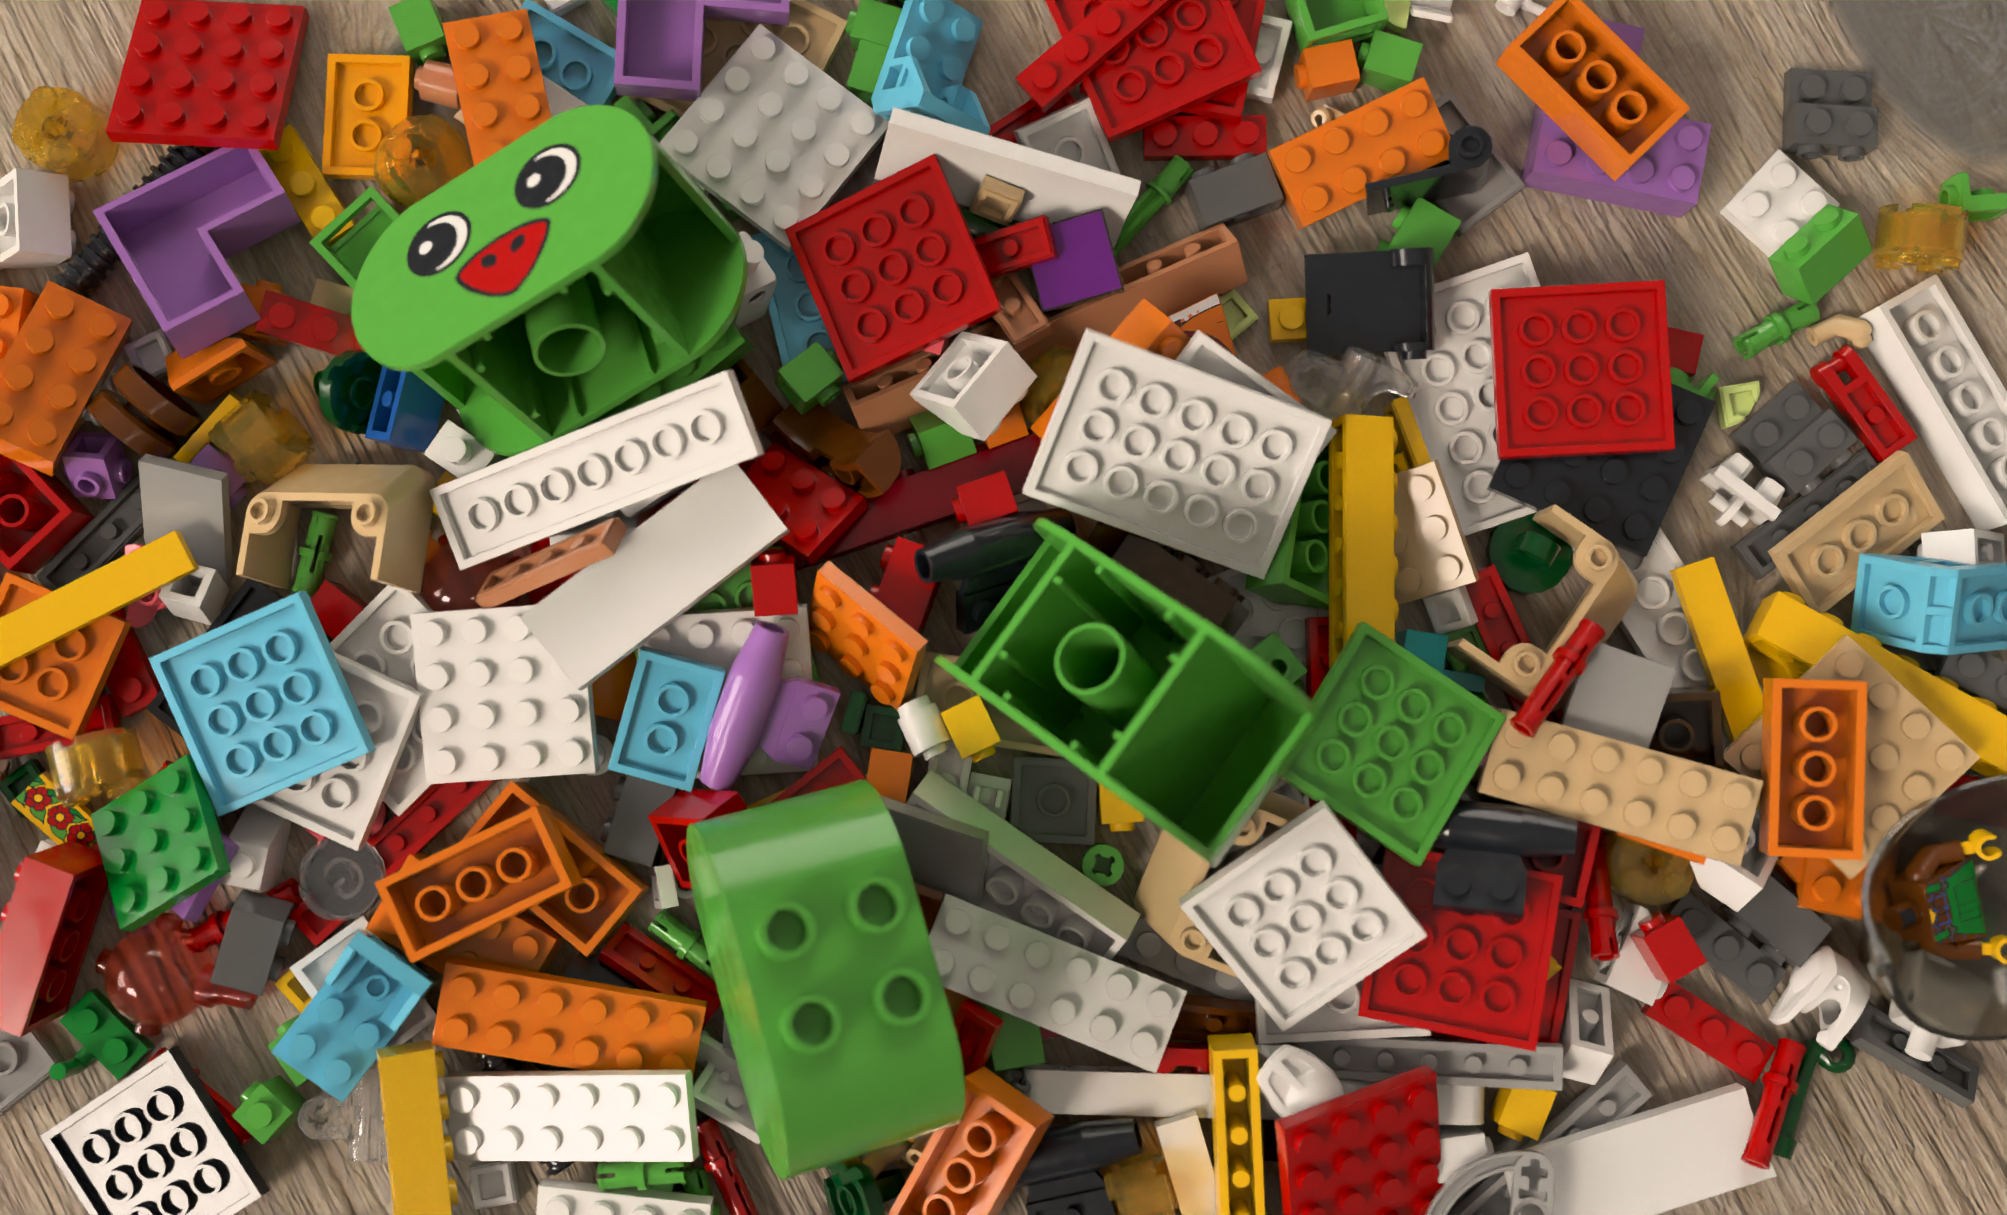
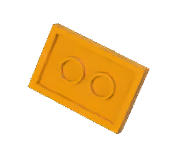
M328 53L322 175L325 178L409 181L415 61L410 56Z

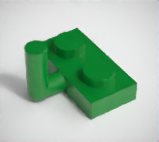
M97 988L92 989L59 1021L83 1045V1048L73 1058L53 1064L49 1069V1075L53 1080H61L83 1072L97 1059L117 1080L126 1078L155 1046Z

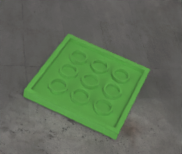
M1360 622L1356 625L1311 700L1323 713V720L1281 776V779L1316 802L1323 800L1334 814L1412 865L1421 866L1504 723L1506 716L1367 623Z

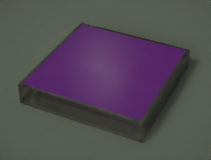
M1102 208L1050 223L1059 258L1030 266L1040 307L1044 315L1125 292Z

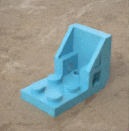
M905 0L871 97L874 113L889 121L892 109L895 107L988 135L990 125L976 93L962 86L984 21L950 0Z
M1861 553L1859 554L1850 630L1857 634L1870 635L1878 639L1882 644L1920 653L1955 655L2007 649V562L1971 565L1935 558Z
M359 930L348 943L325 978V984L271 1051L276 1057L342 1103L376 1061V1049L384 1048L389 1044L436 982V979L415 964L410 963L408 959L367 930Z

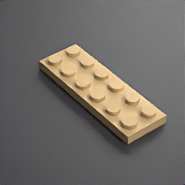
M1499 708V712L1505 715L1506 719L1487 751L1476 792L1741 866L1763 784L1762 780L1546 720L1538 729L1535 737L1530 738L1522 735L1511 726L1510 720L1517 712Z

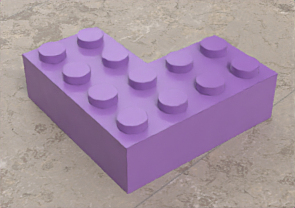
M618 0L614 86L617 94L695 101L698 97H701L706 19L789 26L790 0Z
M1602 20L1638 57L1640 56L1645 28ZM1535 103L1521 179L1526 184V187L1680 218L1697 205L1712 124L1680 118L1614 182Z
M222 147L93 210L153 315L182 359L261 320L225 259L301 222L286 192L259 150Z

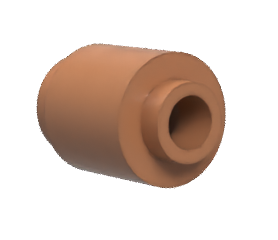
M428 59L424 66H418L414 76V88L419 90L420 99L460 110L461 106L452 65Z

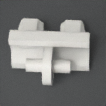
M1740 453L1730 455L1720 465L1707 470L1700 478L1702 483L1715 492L1708 502L1718 509L1713 522L1720 527L1730 520L1743 527L1749 519L1760 526L1767 520L1775 521L1782 512L1776 506L1784 494L1785 488L1768 477L1761 479L1754 489L1746 484L1743 480L1754 466Z

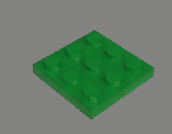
M186 754L91 815L120 930L134 931L231 872L210 796L191 755Z

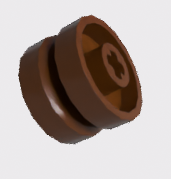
M130 361L125 362L112 377L115 387L123 396L111 390L102 389L86 406L89 413L102 426L142 456L150 454L170 459L179 450V446L175 438L168 431L177 436L189 438L204 421L201 415L181 396L148 371Z

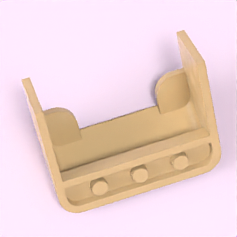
M302 464L250 501L246 510L236 575L281 589H288L301 508L352 509L351 523L354 530L362 536L377 538L370 579L410 593L420 594L434 506L429 490L436 487L435 478L429 471L415 465Z
M1556 504L1538 511L1532 519L1575 548L1573 554L1574 567L1583 578L1591 583L1545 651L1543 652L1532 644L1520 643L1508 648L1499 662H1497L1464 638L1447 643L1446 651L1480 675L1485 676L1486 679L1522 704L1554 661L1552 658L1554 651L1557 647H1563L1578 627L1581 619L1592 620L1605 630L1606 635L1600 641V643L1605 644L1638 593L1637 580L1615 546ZM1577 675L1551 712L1558 710L1566 702Z
M1270 792L1233 844L1239 846L1250 845L1261 837L1267 822L1284 827L1310 809V806ZM1161 829L1135 891V910L1180 955L1237 977L1179 905L1180 897L1204 881L1211 864L1164 829Z

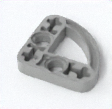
M1505 1150L1482 1156L1460 1168L1445 1181L1431 1200L1425 1215H1447L1456 1200L1471 1186L1491 1175L1511 1170L1513 1171L1510 1215H1518L1521 1207L1526 1204L1538 1205L1542 1209L1543 1215H1553L1554 1166L1549 1158L1535 1150ZM1531 1159H1537L1538 1165L1542 1169H1546L1545 1176H1538L1536 1182L1537 1192L1546 1191L1544 1200L1534 1195L1519 1196L1520 1188L1529 1191V1177L1521 1173L1522 1167L1530 1166Z

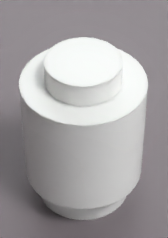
M928 695L913 699L897 708L900 719L897 720L914 758L923 755L927 762L949 751L946 744L953 739L936 703H931Z

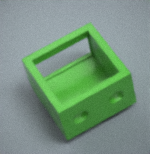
M1284 0L1289 19L1293 21L1292 29L1300 54L1304 48L1352 39L1353 44L1371 39L1375 30L1383 31L1389 19L1383 0Z
M370 186L309 243L354 290L358 275L368 254L385 230L401 214L386 198ZM374 201L377 204L374 209L331 248L326 245L335 234L369 203Z

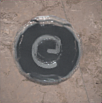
M329 838L323 839L311 847L300 862L298 874H300V885H298L300 897L308 909L323 919L344 921L361 917L374 908L381 898L375 882L387 877L384 861L375 847L366 842L361 850L355 851Z

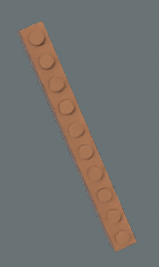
M1222 222L1117 267L1116 270L1121 284L1119 289L1043 310L1041 301L1036 302L1051 324L1054 333L1018 354L1033 372L1038 375L1054 365L1068 359H1074L1086 327L1111 336L1143 298L1164 315L1169 316L1215 293L1219 295L1232 291L1235 287L1248 282L1238 240ZM995 320L969 331V333L1007 341L1010 344ZM957 337L950 339L948 347ZM922 351L854 384L850 382L843 385L842 389L859 428L874 433L890 429L893 435L911 428L912 425L909 417L926 412L928 409L915 401L910 396V393L941 356Z

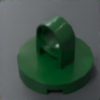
M365 350L344 351L334 357L324 370L318 371L313 379L314 389L319 398L324 417L335 428L353 434H366L383 366L368 355Z
M1536 513L1496 526L1490 533L1485 549L1489 565H1495L1506 590L1521 595L1542 593L1558 585L1568 573L1572 560L1571 545L1535 522L1532 518Z
M857 1157L827 1166L826 1169L831 1171V1177L824 1179L826 1200L832 1215H885L883 1203L898 1197L905 1185L902 1169L897 1168L883 1171L874 1179L867 1166Z

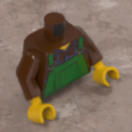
M1977 829L1969 835L1968 841L1960 843L1958 838L1923 846L1918 849L1906 866L1905 871L1891 880L1890 888L1894 905L1883 910L1882 919L1886 927L1890 931L1899 932L1903 940L1918 942L1919 947L1923 951L1947 960H1982V955H1990L1994 959L2007 964V955L2001 956L2000 954L2001 947L2007 943L2006 935H1995L1989 942H1981L1980 938L1986 937L1987 931L1973 856H1969V854L1976 853L1979 857L1988 861L1999 858L2002 854L1999 848L1992 846L1981 849L1985 841L1996 839L1997 836L1988 830Z

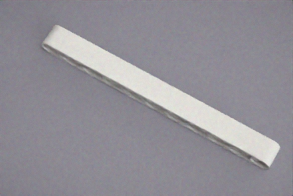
M1035 1064L1022 1067L1024 1077L1021 1079V1083L1028 1079L1031 1085L1029 1091L1024 1095L1051 1114L1172 1117L1195 1110L1198 1118H1212L1210 1074L1194 1073L1192 1068L1175 1067L1170 1073L1162 1074L1156 1072L1155 1074L1138 1066ZM1339 1080L1344 1095L1378 1083L1375 1081ZM1437 1085L1439 1124H1484L1485 1087ZM1259 1087L1261 1120L1281 1119L1282 1117L1268 1105Z

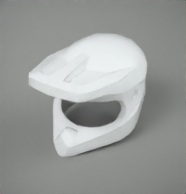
M1828 945L1819 946L1801 967L1794 966L1788 986L1770 1012L1768 1020L1776 1025L1785 1024L1792 1020L1799 1012L1807 1013L1818 1006L1820 1031L1817 1033L1816 1041L1827 1050L1833 1051L1862 1014L1870 996V984L1847 958L1835 952Z
M1256 1045L1258 1049L1259 1071L1257 1083L1268 1105L1282 1118L1344 1095L1342 1085L1335 1072L1311 1052L1291 1045Z

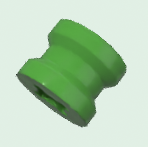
M1096 843L1085 850L1081 858V868L1086 877L1099 886L1107 887L1115 884L1121 878L1124 871V860L1121 853L1114 846L1107 843Z

